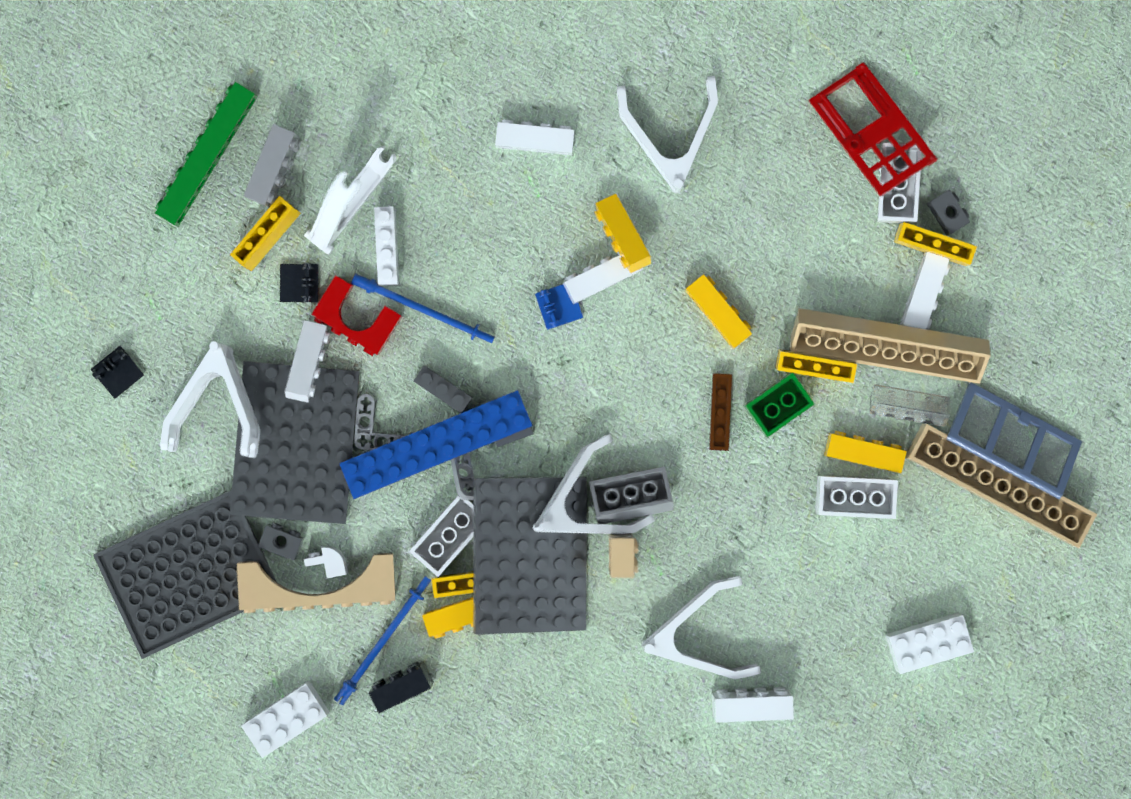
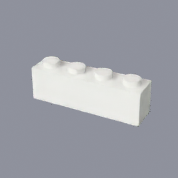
M502 120V122L497 123L496 148L572 155L574 130H571L570 126H559V128H552L551 124L532 126L533 123L531 122L513 124L514 121Z
M394 206L374 207L378 285H399L396 210Z
M617 252L618 256L613 259L609 256L601 260V264L596 267L590 265L584 268V273L578 276L574 273L566 277L567 281L563 285L572 303L575 304L641 272L643 268L630 274L628 268H623L620 262L621 255Z
M930 252L923 254L900 325L929 330L932 319H930L931 313L936 310L938 305L937 295L942 292L944 287L943 277L948 274L950 269L948 258Z
M304 320L285 389L286 398L309 403L310 397H314L316 386L313 384L315 379L319 378L321 368H318L320 361L323 362L324 343L328 344L330 333L327 332V325Z

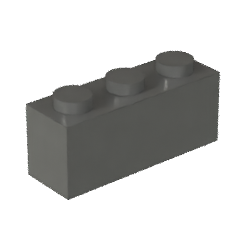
M425 365L413 381L460 413L464 412L473 398Z

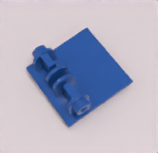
M563 284L535 294L547 330L583 318L578 302L572 303Z

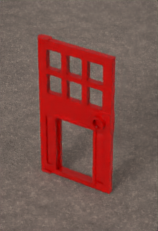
M862 62L856 66V69L809 99V103L879 197L938 160L937 156L927 146L869 70L865 62ZM851 80L856 82L881 115L880 118L856 134L852 132L827 98V96ZM901 128L912 139L902 147L892 136ZM885 139H888L896 149L887 157H884L876 146ZM914 145L925 156L915 164L905 153ZM872 149L880 161L869 168L861 158V155ZM900 155L909 168L897 174L889 162ZM885 166L893 178L882 185L873 173Z

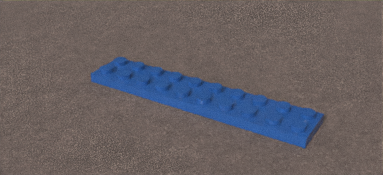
M517 390L339 463L352 497L356 499L533 425Z

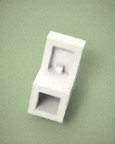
M323 546L321 548L322 555H320V552L309 553V557L304 559L305 567L324 563L327 578L348 573L344 555L340 550L332 546Z

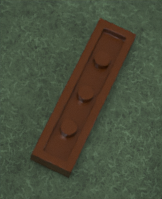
M712 373L709 450L729 451L732 374Z

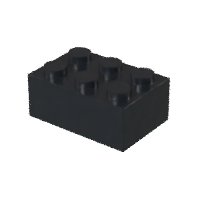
M417 661L410 664L404 672L398 670L392 673L387 680L381 678L375 681L374 685L371 686L369 695L378 714L431 689L434 682L425 663L419 664Z

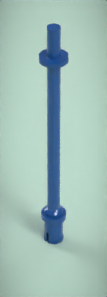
M355 273L352 279V285L367 290V293L376 292L471 334V340H474L476 336L490 343L494 341L495 336L479 330V324L474 328L379 286L374 279H367Z
M425 576L415 590L409 589L412 595L352 678L343 682V687L334 697L336 702L343 696L339 704L344 705L350 695L356 692L357 682L418 599H424L421 594L431 582L430 578Z

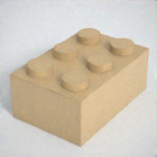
M609 534V574L611 578H634V573H638V561L634 557V553H638V542L632 534Z

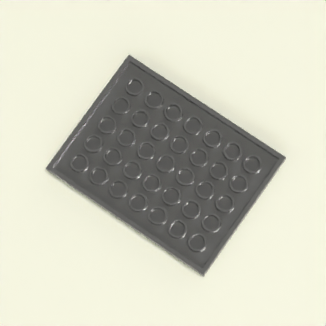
M243 361L242 381L260 428V438L256 457L241 455L243 427L238 417L230 515L346 524L349 487L339 463L352 458L360 371L321 368L319 378L315 379L313 384L316 386L314 397H310L308 403L286 398L285 389L292 365Z
M564 477L474 478L473 634L586 630L587 533L535 532L533 530V525L539 519ZM578 477L565 498L564 507L566 514L572 521L578 524H587V477Z
M232 490L93 555L141 659L244 612V610H239L238 562L258 561L266 574L276 581L262 549L258 547V540L247 517L230 515Z

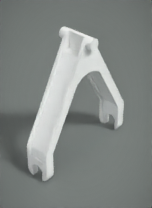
M707 76V110L688 153L678 159H667L660 155L628 111L625 85L617 86L621 120L668 183L673 193L681 191L717 106L718 96L715 76Z
M386 146L376 149L366 166L349 187L344 184V178L349 172L344 171L337 177L327 193L312 230L309 229L304 236L327 255L334 249L331 244L395 163V153L390 157L389 161L382 159L381 153Z
M213 341L209 345L210 349L166 416L162 427L160 447L162 450H168L169 452L177 451L182 424L210 381L218 376H222L225 379L243 427L241 455L256 457L260 428L233 357V349Z
M611 434L595 440L580 450L539 519L533 525L535 532L635 533L655 521L653 516L649 515L643 516L629 525L578 524L572 521L566 514L564 507L566 496L592 453L614 441Z
M735 576L716 580L708 584L651 636L644 640L641 644L642 648L646 653L732 679L761 674L760 666H757V664L729 668L681 653L674 645L675 630L682 622L718 590L743 585L742 578Z

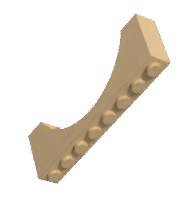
M393 553L373 554L366 569L355 580L340 589L320 594L300 593L285 588L266 574L258 561L237 563L239 610H244V613H254L256 609H263L264 612H273L275 608H283V611H290L302 606V609L307 610L314 609L316 605H322V608H333V604H341V607H352L353 603H361V606H370L372 602L388 605L392 604L391 601H395Z

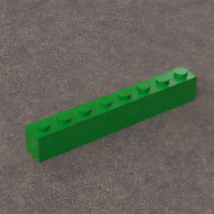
M237 82L227 88L225 93L227 96L224 101L218 103L215 109L217 111L216 114L207 121L205 132L197 137L195 142L197 145L193 151L190 150L185 158L186 163L177 170L175 181L168 185L165 191L167 194L163 200H159L155 207V214L174 226L179 227L258 98L255 93Z

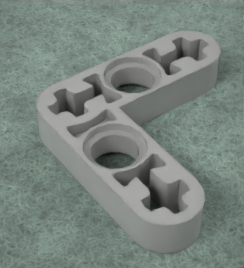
M363 394L358 398L354 438L356 447L363 450H373L379 447L377 440L380 437L387 438L388 443L391 442V437H394L393 441L405 437V435L373 433L375 399L369 394ZM365 397H368V400L372 402L371 405L367 406V411L371 410V415L368 413L360 414V410L364 411L365 408L364 404H361ZM367 416L370 419L368 427L360 425L361 417ZM362 435H365V439L372 440L373 435L375 436L373 441L374 447H371L372 443H365V445L362 446V443L358 442V439L362 438Z
M468 452L463 455L462 459L460 456L451 459V465L458 496L463 500H474V474ZM459 469L466 470L468 475L466 477L461 476Z

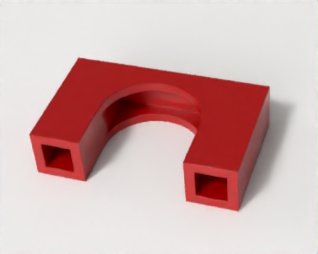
M335 275L311 314L315 317L314 321L331 326L330 331L338 336L344 334L348 337L347 341L354 346L360 344L365 347L363 351L371 356L374 354L379 355L403 316L384 306L371 327L363 331L351 330L342 320L341 309L354 286Z

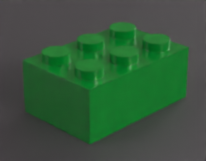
M789 373L743 406L763 435L769 437L811 408L815 403L794 373Z

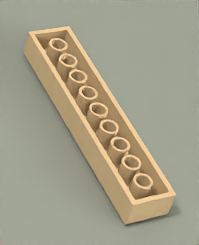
M801 308L798 309L790 341V352L978 384L981 382L991 356L990 343L986 339Z
M928 424L921 425L905 458L1073 547L1080 548L1097 516L1096 513L1064 496L1061 499H1057L946 439L947 434Z

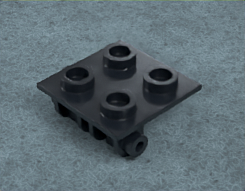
M280 264V302H318V264Z
M121 345L90 369L93 372V377L96 380L99 379L114 399L144 376L143 372Z

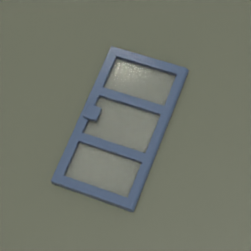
M972 382L967 386L946 438L948 441L1057 499H1061L1082 444L1081 440Z

